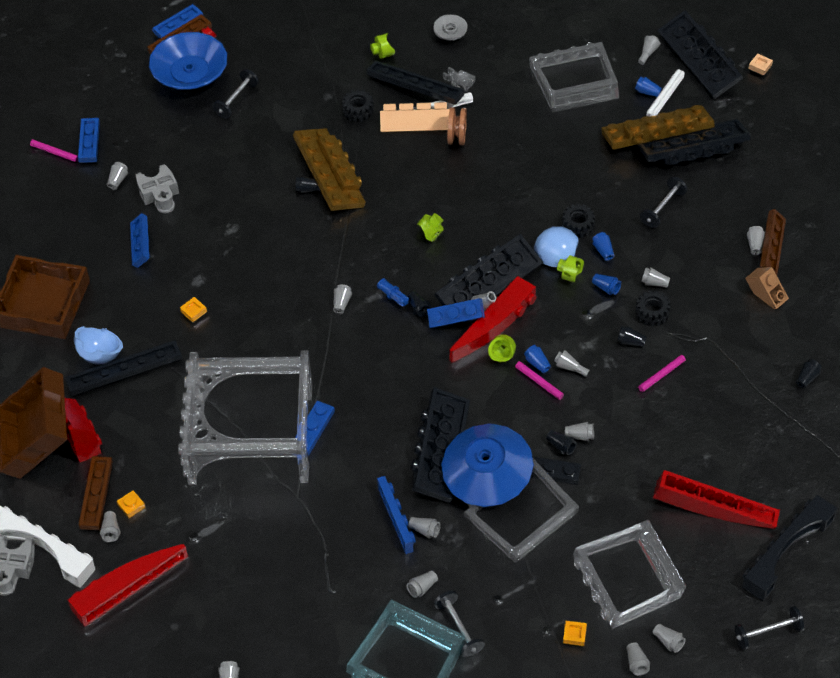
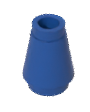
M640 77L635 87L638 93L657 97L662 91L661 87L647 77Z
M605 232L596 234L592 238L593 246L605 261L613 259L615 255L609 235H606Z
M595 274L592 279V284L609 295H616L621 288V281L617 277Z
M532 345L525 351L524 356L526 360L542 373H546L551 368L540 347Z

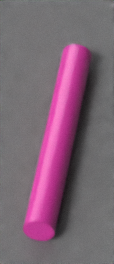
M31 140L30 142L32 147L76 163L78 162V156L36 140Z
M683 355L678 356L639 385V390L641 392L646 391L685 362V357Z
M519 361L516 364L515 368L559 400L563 398L564 393Z

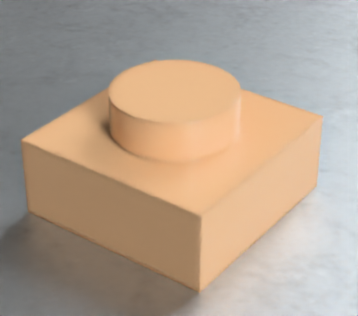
M757 54L750 62L749 69L764 76L772 66L773 60Z

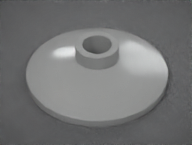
M444 15L435 21L434 32L444 40H456L466 34L467 23L460 16Z

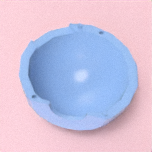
M551 227L544 230L537 237L534 251L543 261V264L557 267L560 259L567 260L569 255L575 257L579 239L570 229Z
M83 326L78 328L74 334L75 348L80 357L95 365L106 364L116 359L123 348L119 337L108 331L107 328L97 329L85 328Z

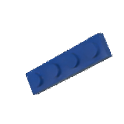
M385 476L377 478L379 493L405 554L413 552V543H416L414 534L407 529V526H409L405 515H401V505L399 499H395L393 496L394 488L392 483H388Z

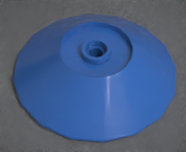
M182 32L166 38L155 47L150 55L149 68L153 77L164 86L178 90L196 89L209 85L221 76L227 66V52L223 44L210 35L199 32Z
M484 424L472 426L458 434L446 448L441 466L443 480L454 496L470 505L490 507L502 505L518 496L529 483L534 464L531 448L520 434L506 426Z

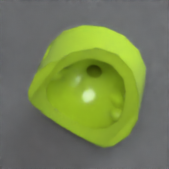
M388 33L375 36V43L370 44L372 54H379L381 59L395 55V49L387 41Z
M436 213L432 216L425 214L417 223L418 226H421L426 239L429 241H435L444 230L441 225L443 219Z
M569 255L567 260L560 259L557 271L562 272V279L575 282L576 276L583 270L584 260Z
M502 334L496 336L488 347L490 358L498 362L510 360L516 351L515 341L510 336Z

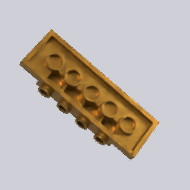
M694 105L691 108L677 109L673 112L659 113L650 117L644 116L641 119L627 120L619 124H609L601 128L603 136L614 150L713 128L715 123L702 105Z
M327 128L294 131L293 137L330 210L364 208L366 202L359 191L362 185L361 178L359 176L356 177L355 167L349 163L348 153L343 152L341 140H337L335 135H330Z

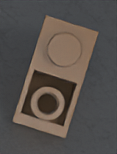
M772 267L757 268L745 278L752 292L773 309H777L789 299Z

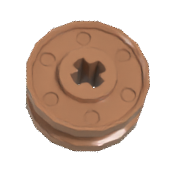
M450 107L447 129L448 145H453L455 137H458L459 145L464 146L467 128V109L462 108L460 115L456 116L455 107Z

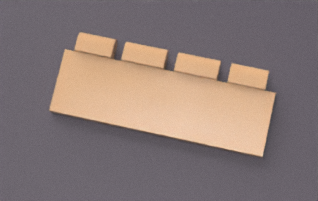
M447 102L434 103L435 109H431V103H417V110H413V103L399 104V110H396V104H383L384 111H380L381 132L447 130L450 109H447Z

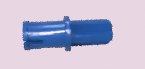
M384 278L378 282L377 288L383 291L388 299H393L402 307L409 303V298L399 291V287L393 286Z

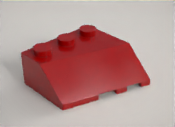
M65 398L67 439L79 463L92 458V456L101 454L100 445H102V441L99 435L96 434L92 421L86 417L87 413L84 406H80L76 399Z

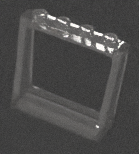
M602 42L588 43L580 47L572 46L566 50H555L547 54L539 53L536 56L529 57L530 67L552 112L619 98L618 81ZM597 56L601 60L607 79L553 90L541 68Z
M534 458L532 471L564 507L517 546H511L479 518L476 513L483 507L468 504L469 509L464 512V516L515 563L566 523L579 510V506Z
M649 520L578 546L573 553L575 567L582 570L584 584L591 587L592 599L595 603L600 604L602 618L605 621H609L612 629L680 599L686 588L684 581ZM630 541H637L665 591L624 612H618L587 555Z

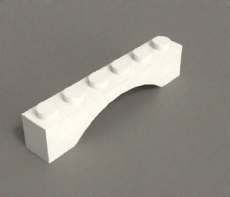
M0 506V535L7 536V540L25 541L27 538L33 539L36 545L44 548L56 559L64 579L81 588L96 570L93 558L85 552L82 554L72 544L62 542L55 534L50 535L46 533L41 526L37 524L34 526L24 516H17L8 507Z

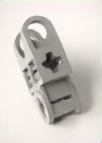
M163 164L159 166V173L154 177H147L141 174V172L136 174L139 193L144 204L154 203L160 213L172 212L175 208L172 197L179 194V190L171 170Z
M0 535V595L6 596L13 593L18 578L29 579L35 555L33 539L27 538L20 547L8 549L7 536Z

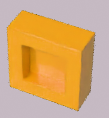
M193 297L180 307V311L191 322H194L207 312V308Z
M134 490L117 500V505L128 518L146 508L145 503Z
M566 621L563 643L584 646L587 623Z

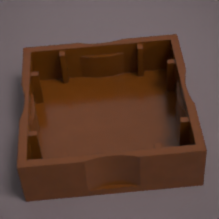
M15 255L7 273L6 282L0 291V328L66 339L90 282L87 267L66 263H52L42 259Z
M42 367L18 391L11 394L0 404V472L19 479L67 440L63 374Z

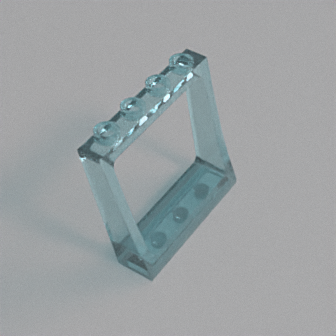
M391 599L367 637L348 662L346 670L347 673L352 675V678H387L360 663L386 627L393 625L449 653L437 677L448 678L461 654L460 651L464 646L465 636Z

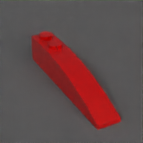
M517 276L497 297L496 301L485 310V318L477 319L449 349L450 361L453 363L478 350L500 335L518 317H521L525 309L536 300V286Z
M663 470L657 480L653 495L654 499L691 512L725 521L775 529L777 527L780 512L779 509Z
M181 544L145 555L118 567L98 580L92 581L89 586L74 593L68 599L71 610L86 627L188 557L186 546Z

